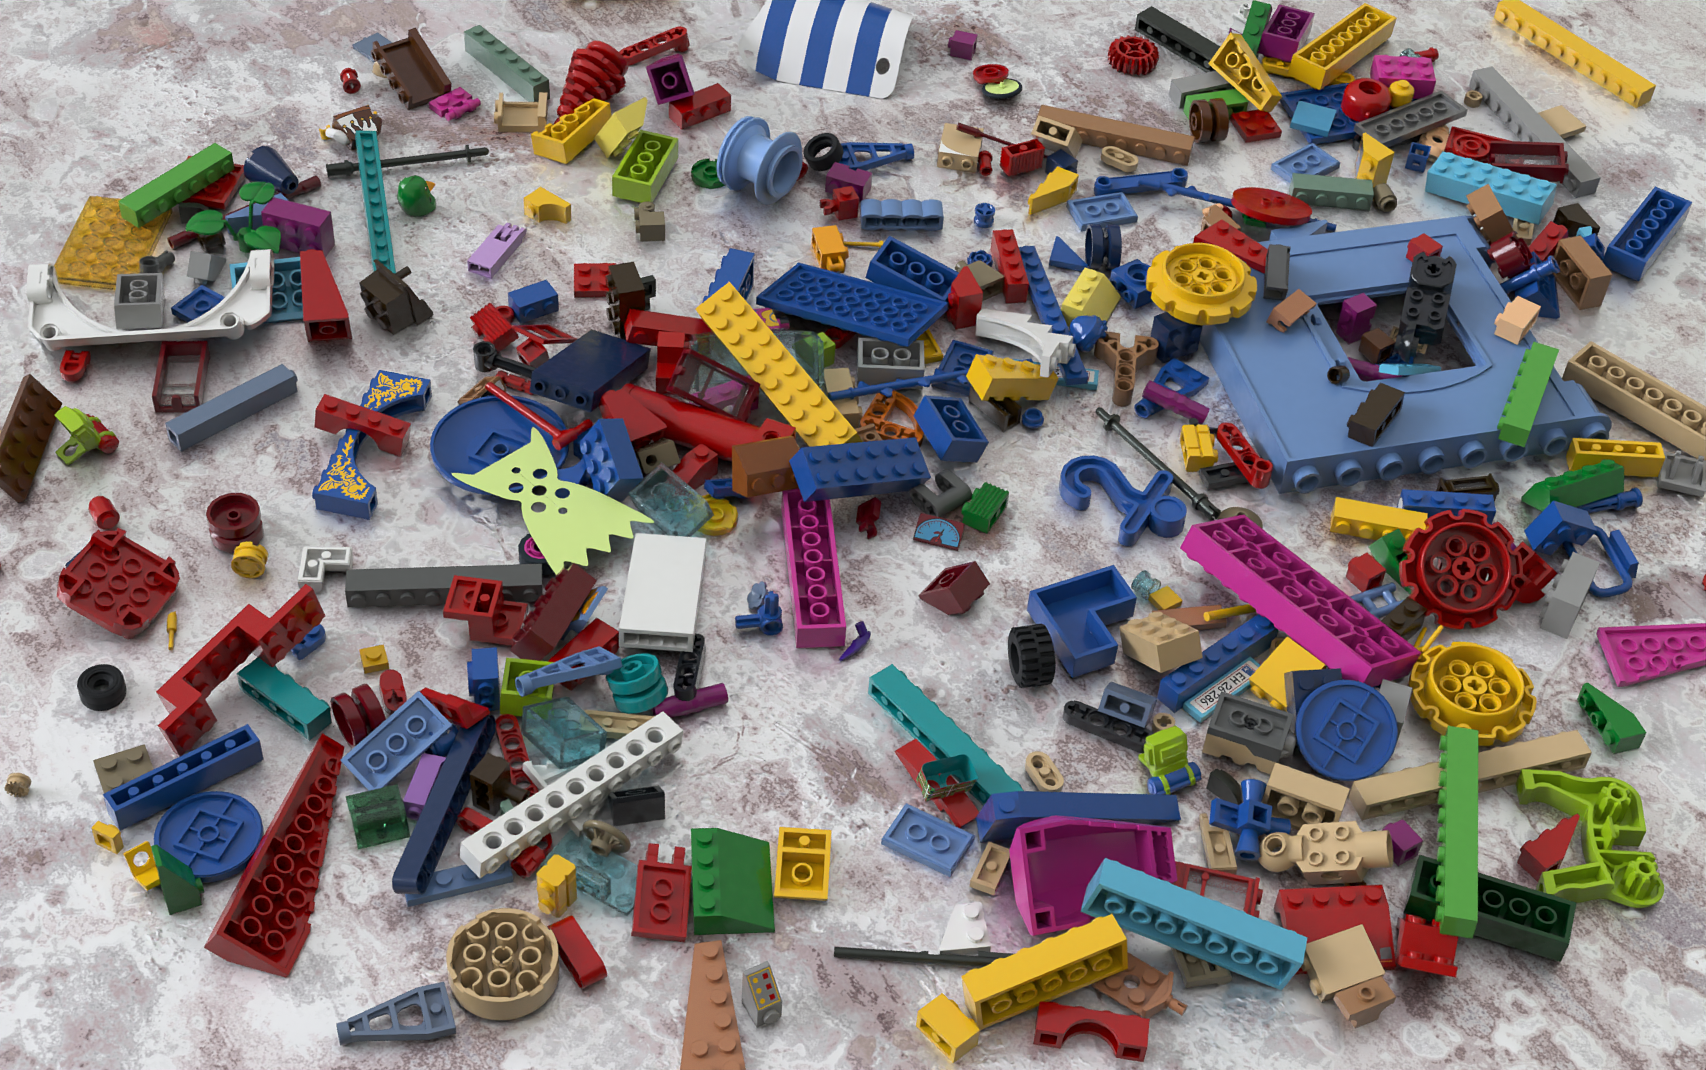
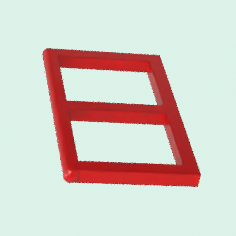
M548 324L513 325L511 327L512 330L541 344L573 343L577 340V338ZM527 330H532L546 338H541ZM544 330H548V331H550V332H552V333H555V334H557V335H559V336H561V337H563V338H558V337H556V336H554V335H552V334H550V333H548V332H546V331H544Z

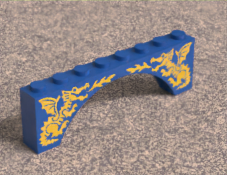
M379 370L376 377L371 379L368 392L363 394L360 406L394 418L425 411L432 397L431 380ZM347 428L344 437L339 439L335 454L331 455L327 469L322 471L321 480L312 492V498L315 499L317 510L367 520L371 519L378 505L376 487L361 475L356 466L358 452L369 437L366 433Z

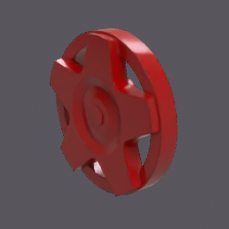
M998 64L982 65L973 70V78L979 84H999L1009 76L1008 68Z
M1464 134L1454 139L1452 148L1454 154L1458 156L1482 160L1489 155L1490 145L1479 136Z

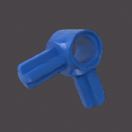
M769 591L765 595L764 605L757 610V614L736 616V628L758 627L759 631L771 636L780 633L783 630L782 609L779 606V595Z

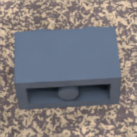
M1111 681L1104 689L1098 711L1145 728L1151 720L1157 698Z

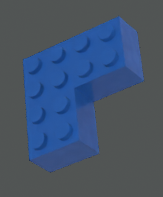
M1111 565L1030 591L1027 611L1036 624H1044L1052 638L1056 655L1070 676L1074 678L1115 664L1118 644L1106 628V625L1133 617L1137 597L1116 567Z

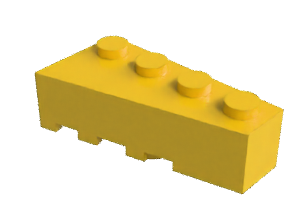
M1230 33L1208 64L1260 111L1272 112L1282 98V95L1243 36Z
M593 98L575 108L573 114L561 116L560 121L556 124L549 123L544 126V130L540 133L538 131L531 133L534 154L565 164L570 162L594 140L598 132L612 116L610 103Z
M976 354L966 375L982 401H988L990 397H994L996 401H1003L1004 397H1010L1013 401L1020 400V397H1024L1027 400H1049L1059 379L1054 371L1049 378L1040 377L1041 365L1033 364L1026 360L1023 362L1015 361L1008 357L1004 359L997 358L990 354L985 356Z

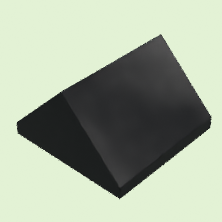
M659 785L609 793L608 800L613 826L665 819V793Z

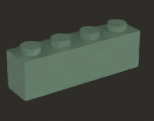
M1292 173L1289 186V195L1311 206L1370 211L1374 197L1372 180Z

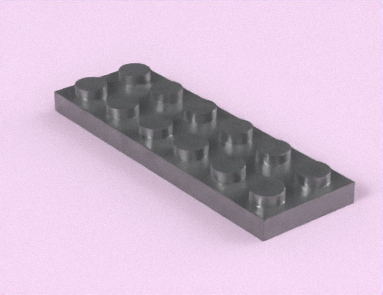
M1441 90L1356 123L1353 131L1361 137L1366 132L1386 147H1390L1465 117L1468 109Z

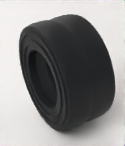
M99 664L86 669L77 681L81 702L84 706L94 711L110 710L118 706L126 696L127 689L122 672L117 667L109 664ZM99 685H108V688L105 690H95Z

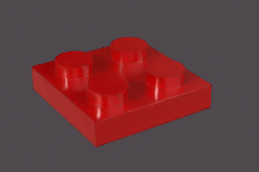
M1257 109L1233 113L1230 116L1231 123L1245 143L1281 137L1282 130L1269 112Z
M616 263L574 264V298L606 297V292L609 291V288L606 285L605 276L609 275L608 266L616 265Z

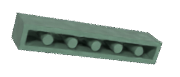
M481 25L464 31L465 51L527 101L539 102V92L547 93V100L550 99L549 79Z

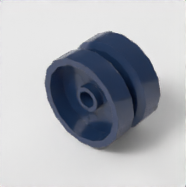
M1089 224L1085 236V262L1088 265L1087 268L1099 270L1102 264L1106 270L1119 267L1122 253L1120 226L1118 224H1108L1103 231L1100 224Z

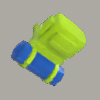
M1177 726L1158 731L1146 737L1144 753L1138 755V759L1149 769L1152 776L1147 780L1150 794L1170 795L1185 787L1193 786L1196 782L1202 780L1198 765L1195 762L1188 763L1187 735Z

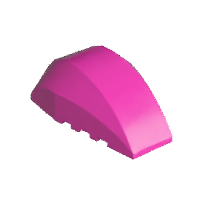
M1055 815L1036 819L1019 826L1016 829L1009 850L1016 905L1032 936L1080 927L1096 918L1081 912L1087 885L1105 858L1117 861L1132 869L1143 871L1160 880L1170 883L1177 881L1170 827Z

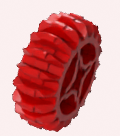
M1120 36V39H1115L1109 47V64L1112 65L1113 69H1117V72H1124V75H1146L1147 72H1152L1157 66L1159 60L1158 47L1153 42H1149V39H1143V37Z

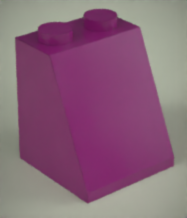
M682 55L668 56L646 66L658 105L695 94Z

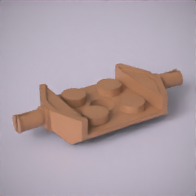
M1128 953V969L1091 984V987L1143 1018H1151L1162 1009L1166 1010L1168 1007L1183 1016L1188 1005L1183 1004L1171 995L1174 976L1172 971L1165 975ZM1132 980L1137 983L1138 987L1134 989L1128 988L1124 982Z

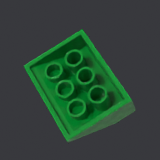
M692 828L691 871L694 935L775 933L769 842L720 828Z

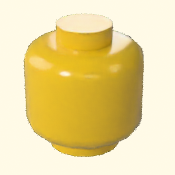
M1399 80L1390 85L1389 90L1393 96L1390 104L1392 108L1395 109L1412 102L1414 88L1408 81Z

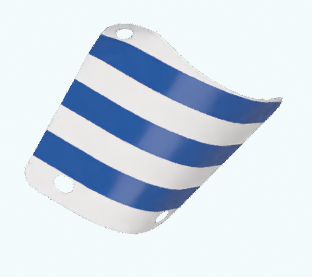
M767 0L738 42V51L750 68L777 81L883 99L894 91L906 35L914 16L868 0ZM744 51H751L756 59L750 61L745 56ZM882 58L887 59L890 64V68L885 74H879L876 70V64Z

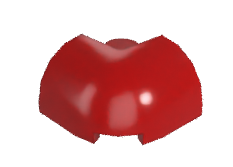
M1522 541L1514 550V552H1520L1523 564V576L1514 581V584L1520 589L1516 600L1521 603H1533L1546 595L1541 590L1558 573Z

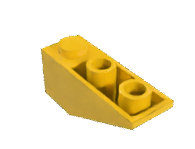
M1057 166L1052 173L1048 174L1044 183L1039 184L1037 191L1030 195L1027 203L1029 205L1028 214L1032 215L1067 202L1077 191L1079 174Z

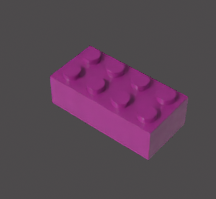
M1279 4L1262 33L1258 53L1263 54L1264 57H1274L1281 59L1283 62L1290 63L1293 54L1303 48L1309 37L1315 13Z

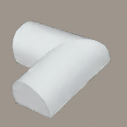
M304 546L297 580L299 589L307 584L313 588L316 594L322 590L325 571L346 572V570L352 569V547Z

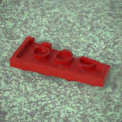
M1221 219L1194 236L1193 243H1207L1222 247L1245 261L1250 268L1265 274L1268 249Z

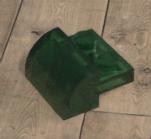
M398 784L345 796L358 849L410 837L406 811Z

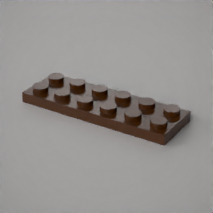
M31 374L23 377L0 433V488L17 503L24 501L27 497L57 419L55 414L62 406V402Z

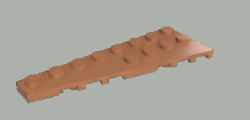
M721 940L694 944L680 1070H746Z

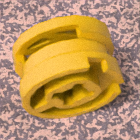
M242 542L240 546H236L231 561L232 570L244 578H257L263 575L268 560V551L262 545L255 546L252 545L253 542Z

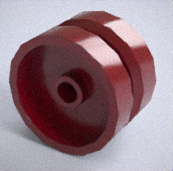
M228 493L219 496L207 507L206 518L209 525L210 538L213 545L219 550L234 553L236 546H240V543L253 542L252 545L256 546L263 538L264 529L260 507L257 500L250 495Z
M364 683L352 688L351 697L347 693L331 697V709L335 721L345 741L352 749L386 720L381 704L368 684Z

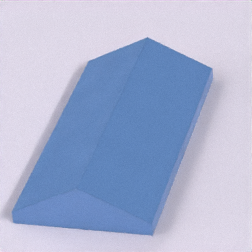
M418 691L340 761L375 797L449 731L453 725Z

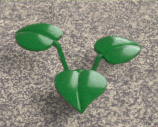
M251 182L241 187L239 191L240 198L243 201H250L249 225L239 229L237 234L227 220H222V213L215 210H205L195 214L188 221L185 228L186 232L191 231L201 235H215L221 232L225 225L232 234L233 240L238 241L241 252L250 253L255 249H272L273 253L279 254L281 233L277 228L272 226H261L256 230L252 228L254 203L267 204L274 197L275 188L269 182Z

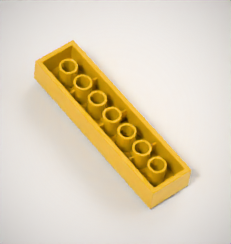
M1364 3L1293 54L1287 75L1294 77L1297 81L1310 85L1314 89L1321 90L1388 40L1392 35L1397 17Z

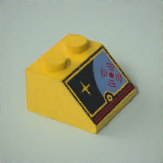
M1366 132L1362 134L1355 162V179L1372 180L1374 188L1378 184L1387 183L1395 152Z

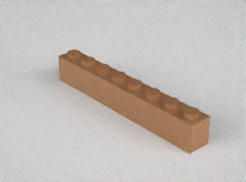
M1041 105L1038 113L1039 116L1074 127L1083 140L1082 144L1100 148L1114 146L1133 155L1188 166L1195 136Z

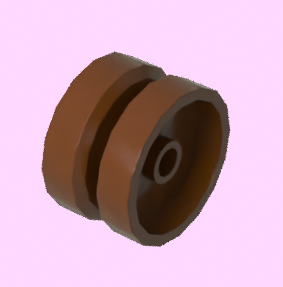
M1223 98L1210 99L1208 102L1206 99L1192 101L1189 110V127L1191 136H1195V143L1208 142L1209 139L1212 142L1224 141L1227 138L1229 114Z

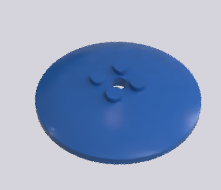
M494 395L473 399L449 411L438 422L432 433L430 451L436 469L450 483L469 492L496 496L456 479L452 473L474 475L531 442L532 427L536 428L545 440L557 469H561L565 463L569 452V445L561 450L555 449L552 444L553 436ZM512 396L560 431L567 430L561 418L547 406L528 398ZM518 467L512 469L513 473L521 471ZM537 469L533 472V476L537 479H543L547 476V471ZM513 483L509 486V490L512 493H519L524 488L520 483Z

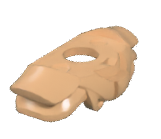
M1446 125L1427 131L1420 136L1419 144L1431 146L1428 161L1435 163L1445 150L1449 136V128ZM1432 138H1439L1442 143H1437Z

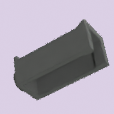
M1269 244L1265 262L1264 299L1283 301L1286 298L1289 278V252L1291 249L1289 246Z

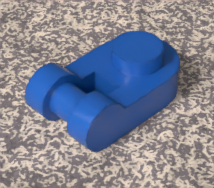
M321 624L314 627L299 644H296L290 650L292 655L298 660H302L320 647L326 640L324 627Z

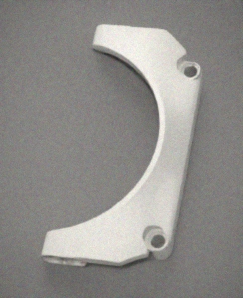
M272 249L252 250L244 273L235 287L219 304L202 316L169 329L122 331L101 325L87 318L63 294L54 265L50 263L31 264L28 266L26 287L27 298L30 302L28 329L50 351H58L63 347L193 338L227 337L235 340L243 335L244 329L253 330L271 317L272 288L274 285Z

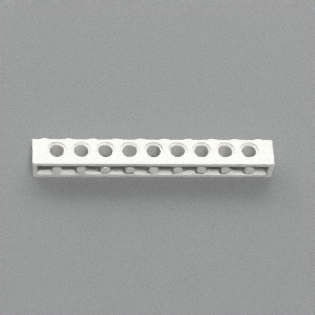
M661 712L460 843V859L479 878L488 873H494L504 862L509 859H515L521 851L530 845H536L548 833L556 832L565 822L571 818H577L583 810L591 805L598 804L610 792L618 791L624 783L630 779H636L642 771L650 766L657 765L663 757L677 752L682 745L683 730L667 714Z

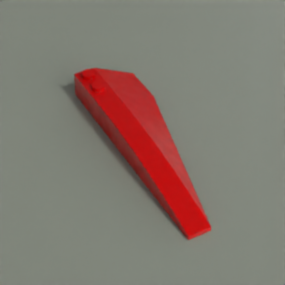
M321 734L242 874L204 946L205 949L228 962L285 978L289 975L310 933L311 924L308 923L310 914L314 912V897L319 886L320 879H318L323 864L329 832L328 823L332 817L333 808L331 807L333 797L336 795L337 776L340 774L342 763L340 760L343 758L345 746L325 734Z

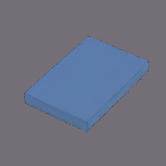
M1311 143L1272 163L1271 170L1290 183L1292 173L1325 176L1338 169L1341 162Z
M1123 192L1069 200L1066 205L1080 231H1086L1089 224H1100L1102 228H1105L1108 224L1123 225L1135 223L1138 220L1136 212Z
M906 803L883 836L881 844L951 877L974 842L975 835Z

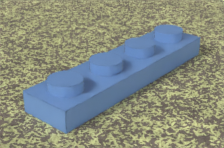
M509 861L501 864L494 873H488L482 878H479L467 865H461L434 872L424 894L404 895L407 906L411 907L513 882V874Z

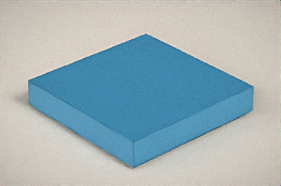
M1299 101L1291 120L1290 128L1328 137L1337 110Z

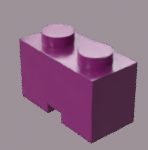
M834 162L826 175L825 192L833 194V189L853 186L859 197V202H861L871 190L872 172L858 168L855 171L850 169V166Z
M1365 293L1344 300L1336 328V333L1348 345L1360 341L1362 335L1371 329L1370 319L1374 318L1377 304Z

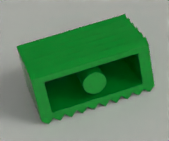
M984 482L980 489L976 488L974 490L971 502H965L961 510V515H963L962 523L988 534L1005 508H1007L1008 490L1005 491L995 485L992 486L991 483Z

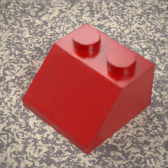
M968 266L962 268L952 282L951 293L948 294L949 309L946 315L948 321L952 322L955 330L976 326L977 314L982 307L983 291Z

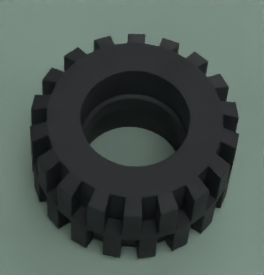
M1044 624L1012 627L1008 637V658L1013 678L1019 688L1051 684L1055 676L1056 659L1052 638Z

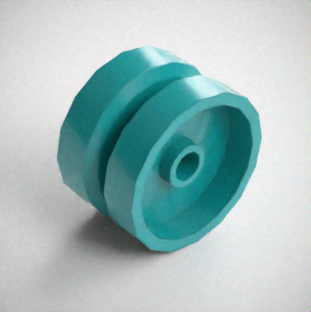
M644 653L627 656L621 659V668L615 669L613 673L606 675L609 689L613 692L612 697L615 705L623 713L647 711L664 701L668 695V686L665 678L662 676V669L655 655Z

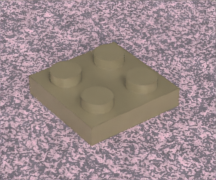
M145 744L93 760L103 793L154 770Z

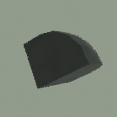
M180 203L181 223L187 224L195 214L210 209L200 203Z
M1222 769L1213 770L1209 775L1206 789L1222 800L1237 805L1242 804L1241 785Z

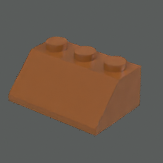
M794 436L733 445L732 491L748 498L799 488L789 462L800 450Z

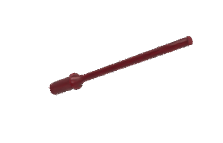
M959 122L957 124L956 130L974 137H984L1007 146L1014 145V143L985 134L979 128Z

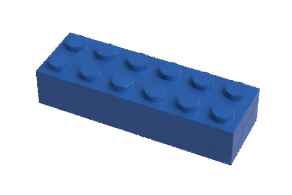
M1655 186L1608 245L1602 262L1610 270L1621 273L1630 279L1640 281L1686 221L1692 202Z
M916 437L802 447L789 460L804 502L907 492L919 484H925L931 478Z

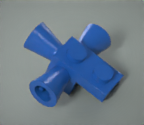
M1246 779L1241 782L1243 803L1240 805L1219 798L1211 801L1209 825L1240 834L1234 855L1238 859L1245 861H1256L1261 857L1259 836L1275 832L1290 834L1291 831L1289 819L1271 817L1272 806L1262 803L1267 785L1260 780Z

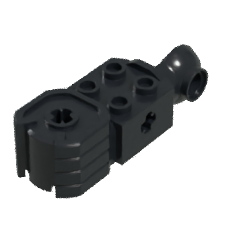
M1421 252L1413 258L1394 353L1398 354L1407 364H1409L1410 357H1416L1418 344L1437 345L1442 341L1457 266L1454 259L1450 256L1444 259L1439 256H1426L1425 252Z

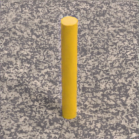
M1250 604L1209 611L1204 613V620L1208 622L1254 613L1256 609Z

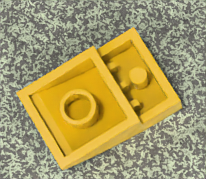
M779 827L774 898L828 900L832 830Z

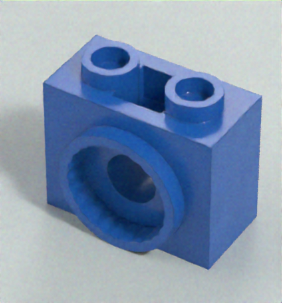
M1139 259L1112 269L1110 276L1111 284L1120 296L1134 309L1153 302L1151 299L1152 292L1146 289L1147 271L1151 266L1142 263Z
M497 647L472 649V661H467L469 697L474 696L475 703L487 707L490 712L500 711Z

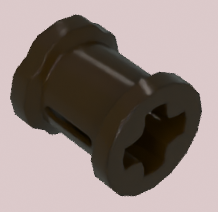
M222 231L215 235H197L199 244L204 252H208L210 248L217 245L224 246L226 244Z

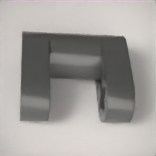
M945 469L935 476V482L943 492L938 496L924 484H919L909 491L912 502L925 514L937 517L946 515L972 498L970 487L949 469Z

